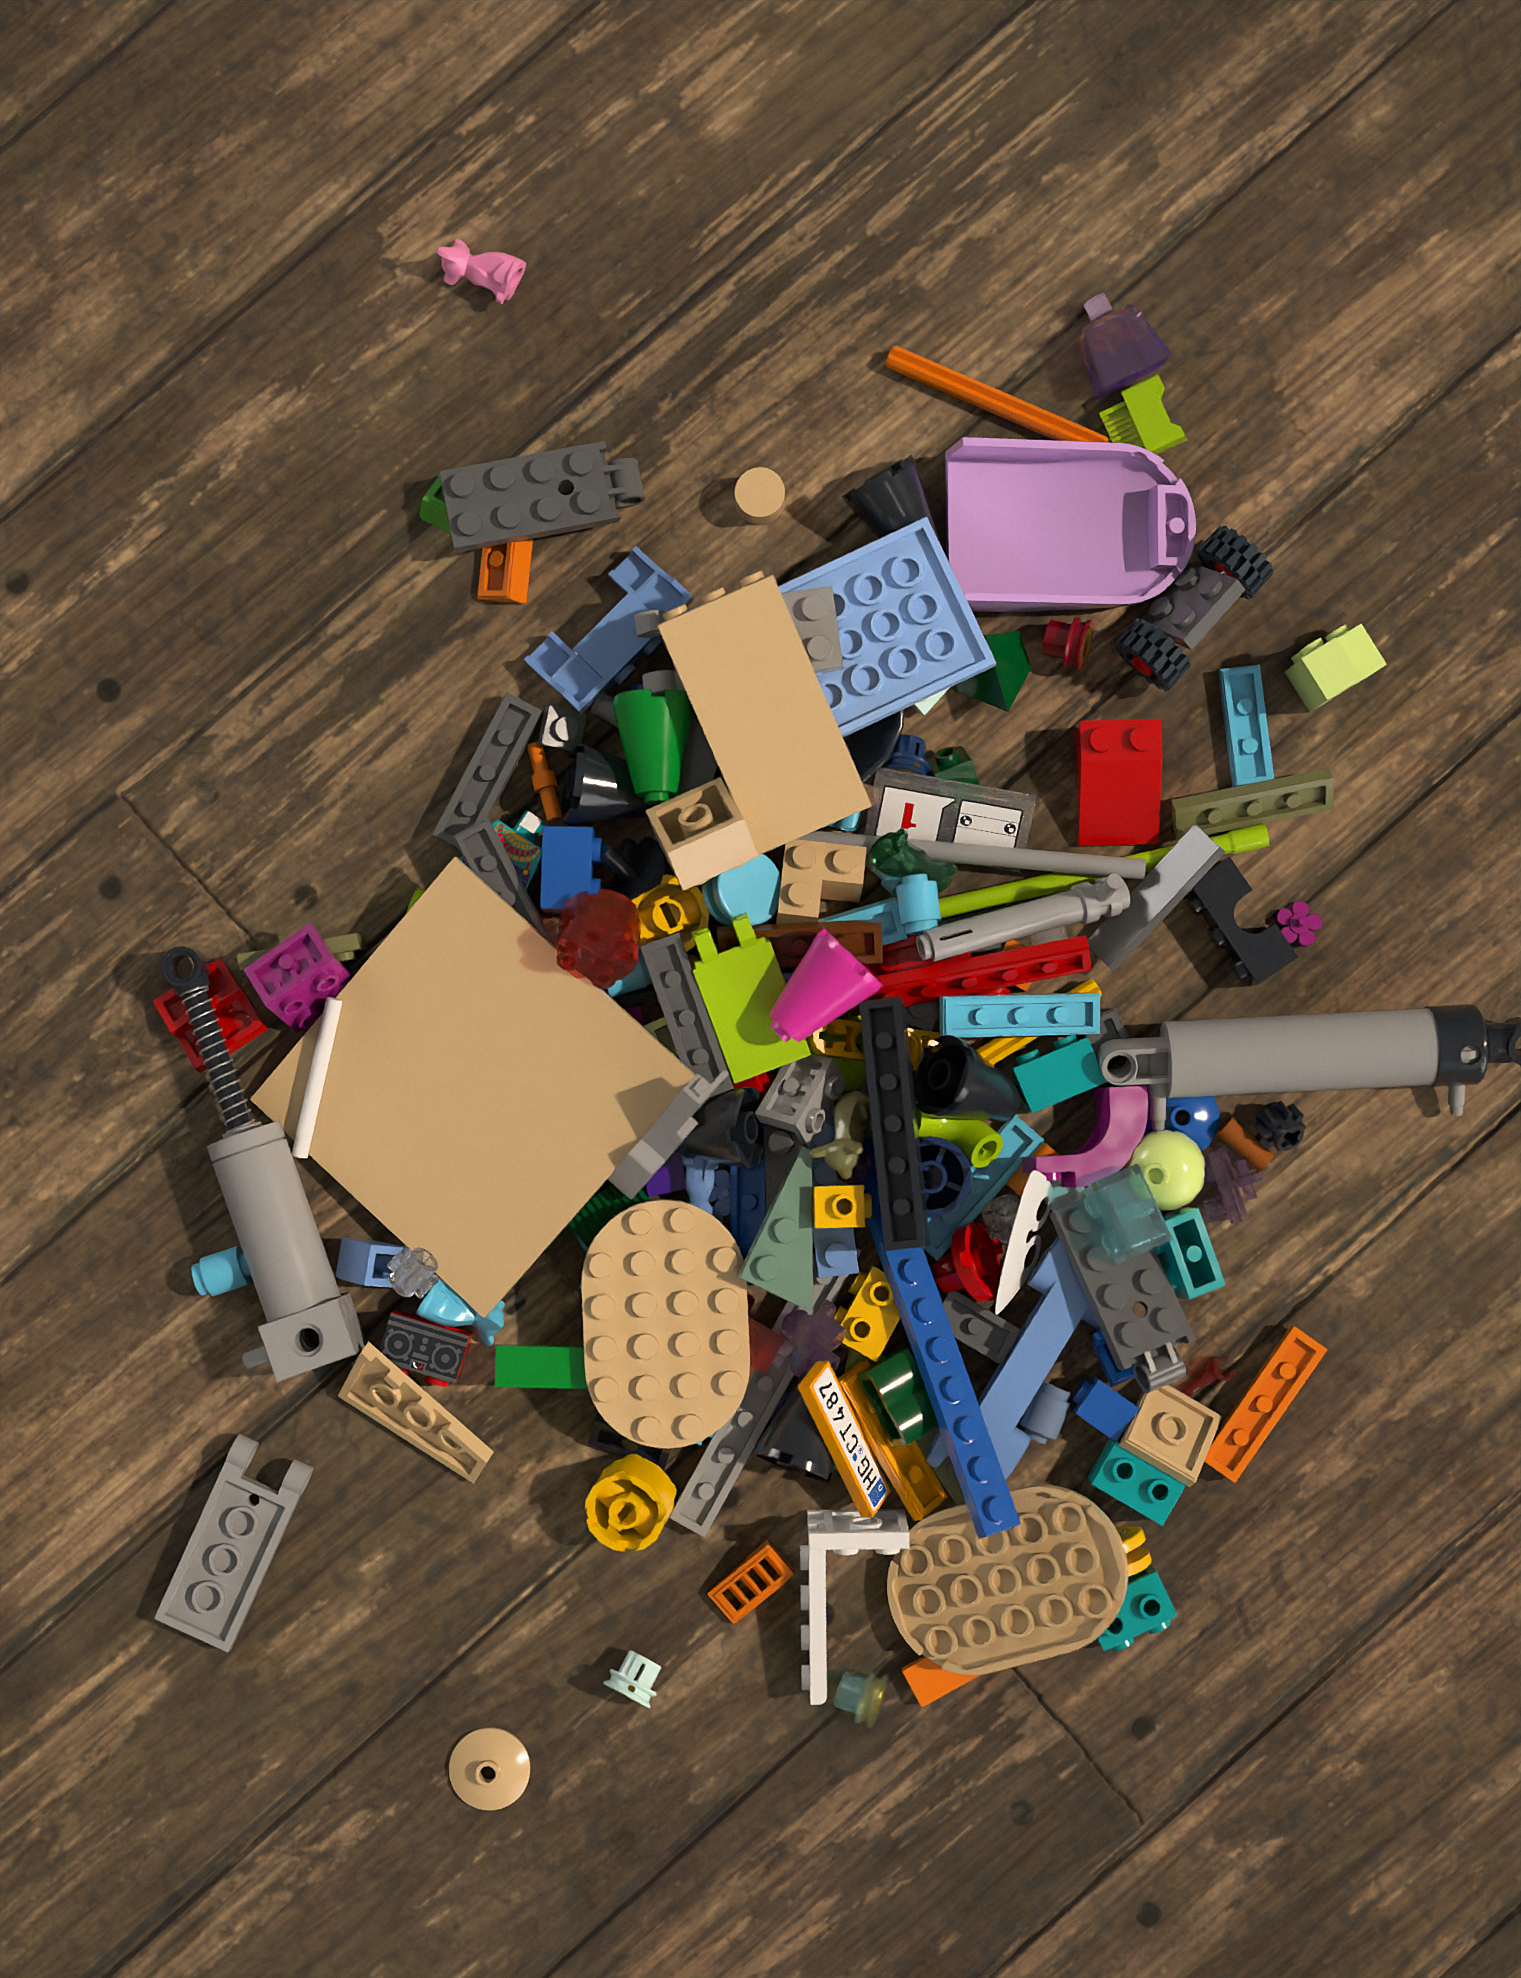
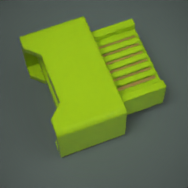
M1158 374L1121 391L1125 401L1099 413L1112 443L1139 446L1158 455L1187 441L1181 426L1170 422L1163 406L1161 397L1165 387Z

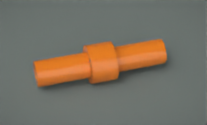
M537 742L530 743L526 747L534 772L531 779L535 793L540 794L547 822L558 821L563 816L555 791L558 788V783L554 770L549 769L543 746L537 745Z

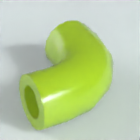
M916 1107L919 1138L932 1136L949 1140L961 1148L969 1162L977 1168L986 1167L991 1164L1000 1154L1003 1147V1138L984 1121L931 1116L921 1112Z

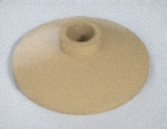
M484 1727L474 1730L459 1741L451 1755L449 1763L450 1781L457 1795L474 1808L498 1810L507 1807L521 1796L527 1786L530 1777L528 1752L515 1735L504 1729ZM485 1766H490L495 1770L496 1776L492 1779H486L482 1776L481 1769Z

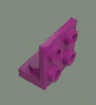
M311 923L244 969L265 1006L296 1032L310 1028L323 1013L326 997L336 998L354 977L334 957L317 928Z

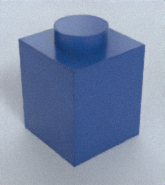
M1095 1376L1089 1382L1083 1380L1071 1397V1400L1075 1403L1070 1409L1115 1442L1139 1409Z

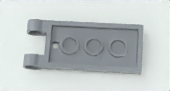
M832 586L781 593L814 672L823 673L843 670L844 666ZM700 606L688 607V612ZM650 610L635 614L634 620L637 637L654 638L662 636L657 625L666 622L662 614L668 611ZM661 670L649 672L642 676L644 689H651L652 694L665 695V689L686 692L677 671Z
M241 1434L237 1436L228 1453L223 1468L154 1619L226 1652H229L233 1647L314 1467L295 1459L289 1467L279 1491L244 1476L255 1455L259 1442ZM251 1494L259 1496L260 1501L258 1504L250 1502L249 1497Z

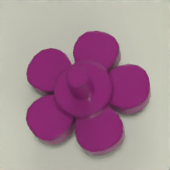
M1297 901L1292 905L1291 911L1284 908L1276 915V922L1284 927L1280 931L1288 943H1293L1297 938L1298 944L1303 947L1314 943L1315 935L1312 931H1317L1322 926V920L1318 914H1310L1306 917L1309 912V906L1305 902Z

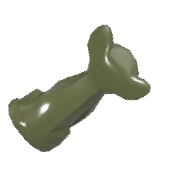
M859 1091L849 1092L840 1096L833 1109L835 1140L810 1151L812 1158L824 1157L828 1166L833 1170H837L843 1179L852 1176L858 1154H861L863 1151L862 1145L865 1137L873 1135L869 1096Z

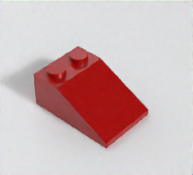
M1161 719L1079 721L1074 727L1078 847L1158 845L1162 779Z

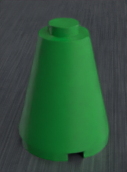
M651 689L633 690L614 696L615 700H613L612 708L635 794L637 797L644 798L645 804L659 805L668 801L669 797L677 794L693 706L687 692L681 690L665 689V695L652 694Z

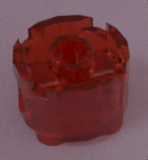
M598 889V894L587 896V890L577 893L569 899L561 911L556 963L561 969L566 970L575 978L587 977L596 988L608 989L614 986L615 981L621 980L630 974L639 961L642 920L639 918V910L636 904L625 895L612 890Z

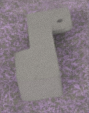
M724 1069L711 1084L701 1075L697 1074L682 1089L644 1137L626 1155L609 1176L608 1180L632 1200L695 1128L698 1122L692 1118L693 1114L705 1103L729 1073Z

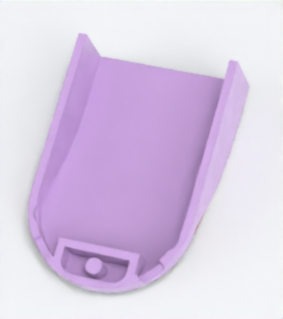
M963 437L945 452L946 558L971 610L976 612L1061 611L1135 605L1166 590L1176 577L1183 572L1191 557L1196 537V518L1194 506L1181 478L1177 479L1170 469L1162 463L1164 460L1158 455L1131 444Z

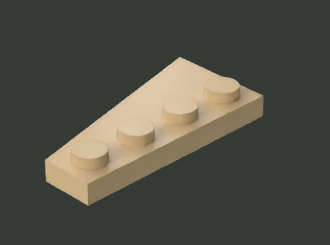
M370 1342L366 1344L359 1354L338 1397L474 1484L494 1451Z

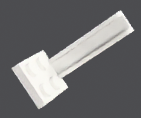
M857 1509L807 1510L808 1545H800V1569L808 1570V1585H801V1610H809V1625H801V1650H809V1665H801L802 1690H810V1705L823 1704L827 1699L825 1550H834V1553L839 1555H853L858 1553L859 1549H875L876 1553L890 1555L899 1553L900 1549H909V1529L904 1509H878L873 1518H861Z

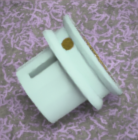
M629 1650L619 1671L610 1669L612 1676L609 1681L606 1680L603 1684L650 1709L649 1700L657 1695L656 1692L651 1690V1687L662 1667ZM641 1665H643V1667H642V1669L640 1670V1672H639V1674H638L636 1680H634V1678H635V1676H636L638 1670L640 1669Z

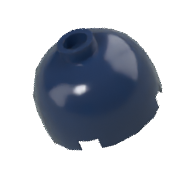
M932 1136L920 1138L928 1218H936L949 1215L961 1207L970 1193L973 1178L970 1162L961 1148L947 1139Z

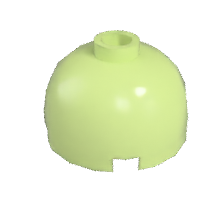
M1169 1130L1152 1131L1142 1137L1133 1156L1123 1167L1124 1184L1131 1196L1144 1207L1157 1211L1177 1210L1190 1203L1202 1189L1205 1176V1159L1198 1145L1185 1134Z

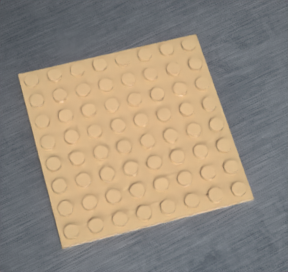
M454 857L336 997L343 1001L308 1154L478 1314L485 1318L609 1178L626 1155L644 1137L682 1089L696 1075L461 860ZM323 1013L250 1099L274 1122L280 1121L284 1132L293 1140H295Z

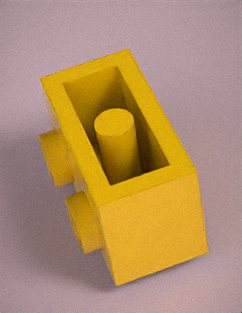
M872 1266L868 1268L866 1273L859 1270L848 1292L853 1294L850 1303L846 1309L839 1306L828 1327L834 1330L830 1337L832 1341L874 1363L877 1362L901 1317L886 1274Z

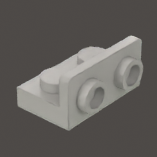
M811 1053V1056L781 1067L755 1114L761 1123L795 1132L801 1144L810 1146L816 1134L823 1129L826 1117L835 1100L839 1099L842 1095L845 1078L833 1058Z

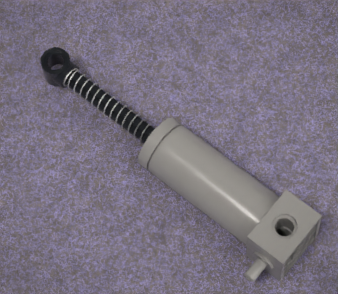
M185 946L174 947L162 959V974L173 985L176 996L184 998L182 1004L187 1006L186 1014L190 1015L191 1018L189 1024L194 1027L193 1034L197 1035L198 1038L196 1044L200 1045V1055H204L205 1058L203 1064L207 1065L209 1070L206 1074L211 1076L212 1081L210 1085L215 1087L214 1095H217L219 1099L217 1105L222 1107L221 1115L225 1116L226 1119L224 1125L229 1128L227 1133L223 1134V1140L207 1146L212 1162H214L213 1166L268 1322L258 1327L264 1346L243 1353L242 1360L247 1368L270 1361L276 1381L278 1382L354 1355L363 1350L367 1341L350 1293L341 1296L287 1139H284L286 1136L281 1122L278 1121L262 1126L261 1122L256 1123L253 1122L255 1119H251L249 1113L251 1109H248L246 1105L248 1099H244L242 1093L244 1089H241L239 1085L241 1079H237L235 1073L237 1069H234L232 1064L234 1059H230L228 1053L230 1049H227L225 1044L227 1039H224L221 1031L223 1028L220 1029L218 1024L220 1019L216 1018L214 1012L216 1008L213 1009L211 1004L213 999L209 998L207 992L209 990L208 987L211 986L209 979L210 962L200 950ZM189 956L194 962V971L189 977L182 978L178 973L177 967L181 959ZM309 1328L317 1331L320 1338L319 1345L314 1344L309 1339Z

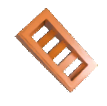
M767 1539L709 1590L707 1594L734 1625L794 1576L795 1569L770 1540ZM764 1558L777 1572L773 1578L759 1563ZM753 1568L766 1583L763 1587L760 1588L748 1575L747 1572ZM739 1578L754 1593L749 1599L734 1583ZM727 1588L742 1604L737 1610L722 1594Z

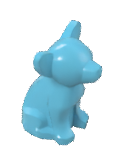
M440 1278L424 1298L416 1314L431 1323L441 1326L457 1327L472 1325L476 1329L480 1340L485 1345L491 1347L494 1343L493 1335L497 1334L504 1326L505 1317L502 1310L505 1303L501 1300L483 1318Z

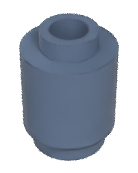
M1043 1381L1019 1421V1425L1025 1427L1024 1432L1031 1436V1439L1042 1444H1046L1048 1438L1056 1440L1071 1405L1068 1403L1071 1393Z

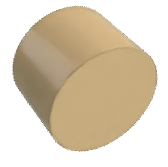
M763 467L752 468L743 473L735 486V505L740 516L747 522L755 525H765L779 517L785 503V487L779 475Z

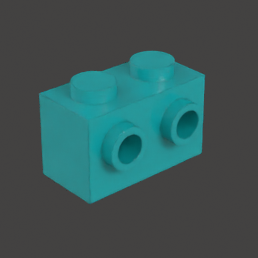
M1180 1207L1177 1210H1172L1144 1221L1148 1230V1236L1177 1298L1190 1300L1226 1285L1199 1208Z
M1109 1438L1087 1476V1480L1095 1487L1163 1526L1186 1485L1119 1446L1120 1441L1117 1440L1115 1442Z
M1151 1564L1144 1570L1128 1577L1127 1591L1119 1613L1110 1626L1096 1638L1103 1651L1111 1649L1113 1652L1123 1650L1134 1643L1133 1637L1146 1631L1149 1634L1158 1633L1171 1625L1170 1620L1178 1616L1157 1571Z

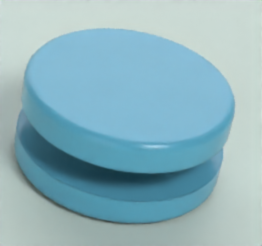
M764 854L758 855L759 857L746 862L739 868L730 869L712 877L702 884L705 905L710 914L721 924L733 926L730 918L746 912L751 925H758L766 922L776 913L779 906L781 876L775 864Z

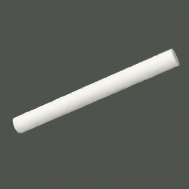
M326 997L292 1149V1156L308 1158L343 1001L337 998Z

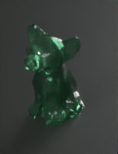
M904 828L881 836L872 845L867 857V865L870 869L878 870L897 878L927 874L928 881H936L938 894L944 892L951 884L952 876L958 872V868L952 862H943L938 859L932 861L923 849L908 841V831Z

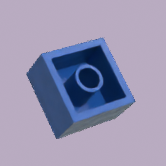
M543 826L540 908L546 914L595 915V906H601L603 882H601L600 878H596V866L604 865V862L600 859L601 848L604 846V842H602V838H597L592 827Z

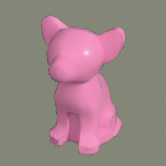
M455 239L451 247H438L437 253L441 256L442 269L445 271L444 282L454 285L459 279L466 277L474 285L491 290L496 296V302L503 304L505 299L509 300L513 296L526 268V263L523 260L502 252H486L472 256L468 246L459 239Z

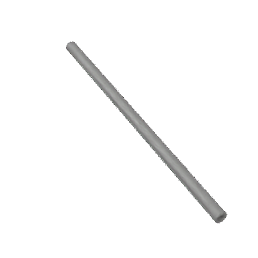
M813 831L797 838L798 840L867 847L866 855L1099 876H1109L1112 873H1116L1122 878L1144 879L1146 859L825 831ZM785 844L777 848H785Z

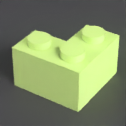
M1345 624L1325 637L1327 640L1326 644L1319 638L1291 657L1294 665L1286 670L1285 674L1309 712L1387 665L1362 624L1351 630Z

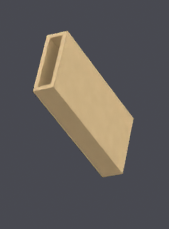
M762 570L739 580L742 588L728 595L723 587L702 596L701 600L704 605L688 612L684 604L662 614L666 622L657 625L733 800L746 822L758 855L872 806L773 575L765 578Z

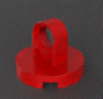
M970 1222L955 1229L952 1235V1252L938 1259L930 1270L936 1285L942 1292L950 1293L965 1288L975 1300L987 1303L997 1298L1002 1273L998 1255L1003 1254L1004 1251L994 1232L986 1224L980 1222L974 1225V1222Z

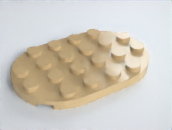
M667 1199L650 1200L633 1205L615 1215L592 1241L586 1254L582 1271L585 1374L592 1401L604 1420L621 1435L639 1444L656 1448H677L692 1445L706 1439L721 1429L741 1404L750 1374L747 1281L737 1276L744 1262L742 1254L733 1236L719 1220L702 1208L683 1201Z
M1031 1485L1010 1491L1021 1525L982 1539L978 1538L966 1503L941 1510L921 1520L909 1530V1549H900V1552L895 1554L888 1571L887 1594L890 1611L905 1641L918 1655H924L932 1662L942 1666L941 1669L962 1675L992 1673L1069 1653L1091 1643L1116 1618L1124 1602L1128 1584V1563L1124 1545L1113 1523L1097 1505L1086 1497L1063 1487Z

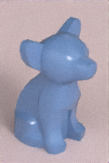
M682 1154V1165L686 1167L685 1188L689 1198L686 1203L702 1208L723 1224L724 1219L720 1211L711 1206L708 1201L714 1186V1170L718 1168L719 1163Z

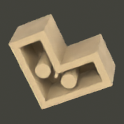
M798 839L785 843L776 924L818 922L820 899L860 903L867 847Z

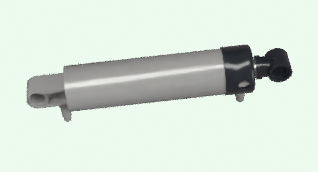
M1460 1004L1425 1006V1008L1165 1021L1161 1024L1159 1037L1109 1040L1099 1047L1096 1058L1099 1062L1101 1073L1111 1084H1148L1150 1119L1154 1131L1165 1129L1166 1098L1430 1085L1432 1087L1448 1086L1450 1114L1452 1116H1461L1463 1114V1105L1465 1104V1085L1479 1084L1485 1077L1487 1064L1515 1062L1521 1066V1048L1515 1049L1516 1041L1521 1037V1017L1510 1018L1500 1023H1485L1483 1015L1476 1005ZM1117 1055L1126 1057V1062L1121 1068L1114 1070L1107 1067L1112 1057Z

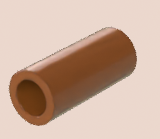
M1233 1117L1225 1121L1216 1133L1222 1141L1258 1172L1262 1171L1275 1155L1272 1151L1266 1149L1255 1136Z

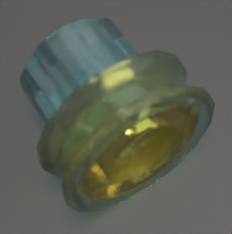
M845 1671L837 1689L834 1707L854 1713L855 1723L864 1721L868 1728H872L882 1706L888 1677L883 1676L879 1679L876 1678L874 1672H870L868 1677L864 1678Z

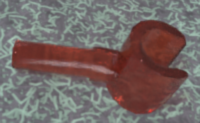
M1216 1356L1208 1362L1207 1371L1182 1388L1181 1391L1189 1397L1215 1380L1229 1381L1233 1379L1237 1369H1231L1221 1376L1218 1372V1365L1228 1357Z

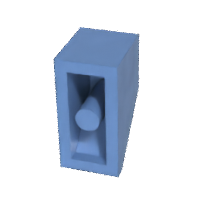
M342 1237L335 1278L364 1286L429 1290L432 1269L406 1245Z

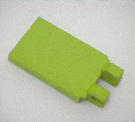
M746 912L730 918L740 946L717 953L707 927L692 932L702 960L694 962L695 966L691 968L734 1084L811 1056L806 1039L798 1043L791 1038L786 1043L769 1026L774 1021L769 1013L786 984L770 940H765L764 937L756 939Z

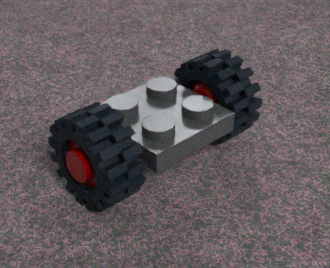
M1219 526L1197 550V557L1202 561L1203 567L1191 563L1176 577L1175 582L1168 590L1150 605L1148 612L1142 619H1135L1114 643L1115 649L1120 652L1121 658L1127 660V664L1137 671L1138 675L1144 676L1147 682L1151 685L1154 683L1158 689L1169 691L1191 666L1187 655L1183 654V650L1175 644L1192 650L1239 597L1250 599L1259 591L1274 573V570L1271 569V563L1265 560L1267 557L1263 553L1257 551L1258 547L1255 544L1247 542V538L1241 534L1239 536L1236 530L1232 528L1229 530L1227 526Z

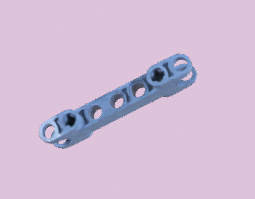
M1059 1236L1043 1253L1027 1281V1285L1042 1293L1022 1326L1002 1365L997 1367L977 1400L1005 1480L1016 1467L1031 1439V1436L1018 1429L1016 1425L1079 1321L1082 1319L1095 1328L1099 1326ZM939 1426L925 1458V1462L934 1468H937L949 1456Z

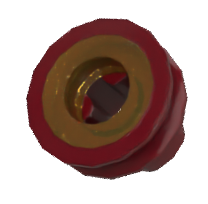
M1075 617L1072 624L1051 619L1045 631L1042 653L1062 658L1064 667L1068 668L1071 665H1075V668L1081 671L1091 645L1093 620H1087L1084 623L1081 622L1079 617Z

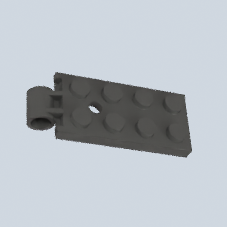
M605 441L439 471L455 553L618 523L620 514L616 507H631L645 501L638 460L622 458L607 464L605 452L607 451ZM564 482L571 483L574 487L573 492L569 495H562L558 491L559 486Z
M1124 1183L1052 1211L1049 1216L1118 1369L1123 1371L1132 1367L1131 1364H1133L1135 1378L1141 1389L1146 1393L1185 1378L1186 1369L1184 1362L1174 1346L1190 1343L1196 1340L1126 1185ZM1134 1303H1140L1144 1306V1317L1134 1315L1132 1311Z

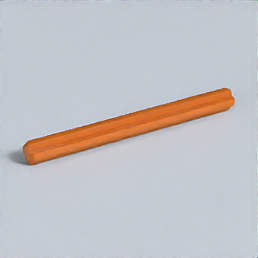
M893 346L886 359V366L891 370L1055 441L1106 443L1109 441L1102 434L899 346Z

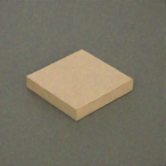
M1169 1385L1149 1393L1142 1390L1136 1404L1139 1409L1127 1425L1119 1446L1191 1487L1196 1483L1222 1416Z

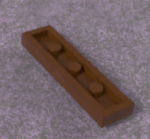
M881 919L752 925L756 939L764 937L765 940H770L780 968L798 967L813 940L823 928L839 941V944L862 964L883 963ZM733 926L717 927L718 953L740 946Z

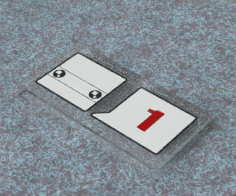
M880 768L875 773L870 799L872 806L868 809L864 835L1026 849L1036 805V795ZM986 866L1019 873L1021 870L1018 868Z

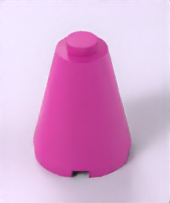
M823 928L813 940L771 1009L769 1015L774 1021L769 1026L786 1043L791 1038L799 1043L876 993L883 985L860 961L840 945L834 936Z

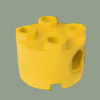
M663 875L659 886L631 900L628 920L631 933L641 946L679 933L686 954H689L697 948L692 932L705 927L709 930L710 914L705 905L703 894L697 886L682 890L676 876Z
M629 1454L623 1459L615 1460L603 1470L586 1499L585 1509L587 1508L588 1515L586 1521L589 1530L600 1543L615 1551L625 1552L626 1549L635 1548V1551L647 1548L657 1540L674 1509V1498L677 1491L675 1485L660 1466L642 1458L638 1454Z

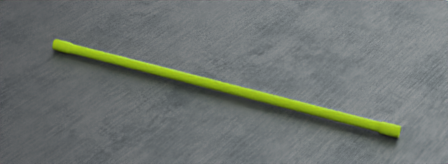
M1264 823L1231 830L1226 834L1210 837L1225 851L1223 855L1238 854L1269 847V835ZM1174 846L1125 856V858L1146 859L1145 872H1150ZM1054 872L939 898L941 918L1070 890L1073 885L1089 882L1092 885L1095 884L1098 878L1106 876ZM699 953L692 954L695 957L701 959ZM588 975V977L596 984L594 975Z

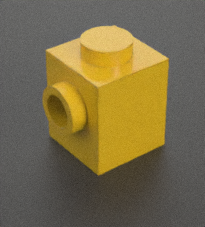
M864 1185L812 1186V1228L865 1227V1218H871L870 1193H864Z

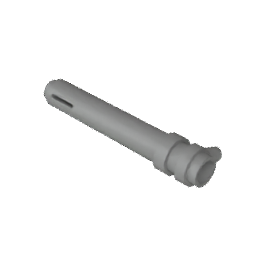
M1112 873L1109 876L1098 878L1095 884L1092 885L1089 882L1076 884L1071 887L1070 891L924 930L923 934L916 938L917 949L923 960L929 959L935 962L1076 922L1088 924L1098 921L1101 915L1107 918L1120 915L1123 909H1127L1130 906V894L1121 876Z

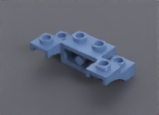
M637 546L632 549V553L614 571L612 570L608 574L609 578L627 595L573 650L551 631L548 634V638L530 656L524 659L580 715L607 688L611 689L616 683L620 686L625 684L637 670L634 664L644 654L651 657L664 644L662 636L638 638L634 615L650 610H673L684 604L688 607L693 602V596L677 580L656 565Z

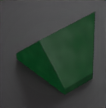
M1020 631L983 635L996 661V666L952 686L954 692H959L1008 712L1031 670Z

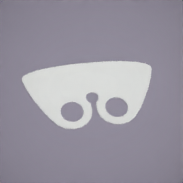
M1033 1170L1031 1172L1019 1204L999 1282L995 1315H998L1024 1284L1032 1272L1040 1253V1236H1033L1028 1243L1026 1238L1031 1229L1033 1232L1037 1231L1046 1221L1052 1206L1054 1192L1050 1181H1046L1047 1178L1038 1171ZM1047 1197V1210L1042 1219L1037 1221L1038 1207L1041 1201ZM1035 1244L1036 1253L1030 1266L1025 1268L1026 1254L1030 1247Z

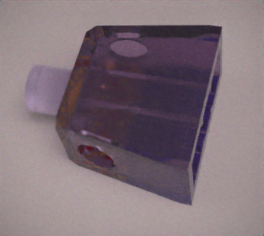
M1102 293L1084 304V308L1092 323L1082 329L1078 339L1098 399L1166 365L1171 352L1133 303L1114 311L1105 293Z

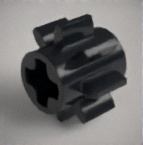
M1282 1101L1271 1102L1262 1107L1256 1116L1257 1123L1254 1124V1128L1259 1132L1256 1138L1266 1149L1272 1146L1278 1152L1293 1149L1301 1142L1304 1136L1306 1125L1301 1121L1304 1115L1293 1103L1286 1107Z

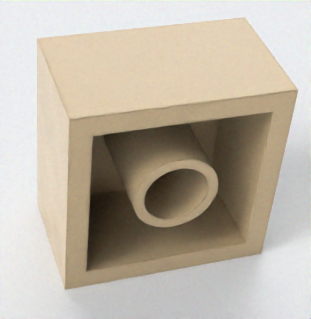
M721 777L645 810L661 849L682 890L701 885L712 877L730 869L739 868L746 862L759 857L746 822Z

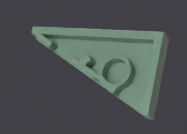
M799 1146L737 1276L811 1311L813 1306L812 1157L810 1156L811 1150Z

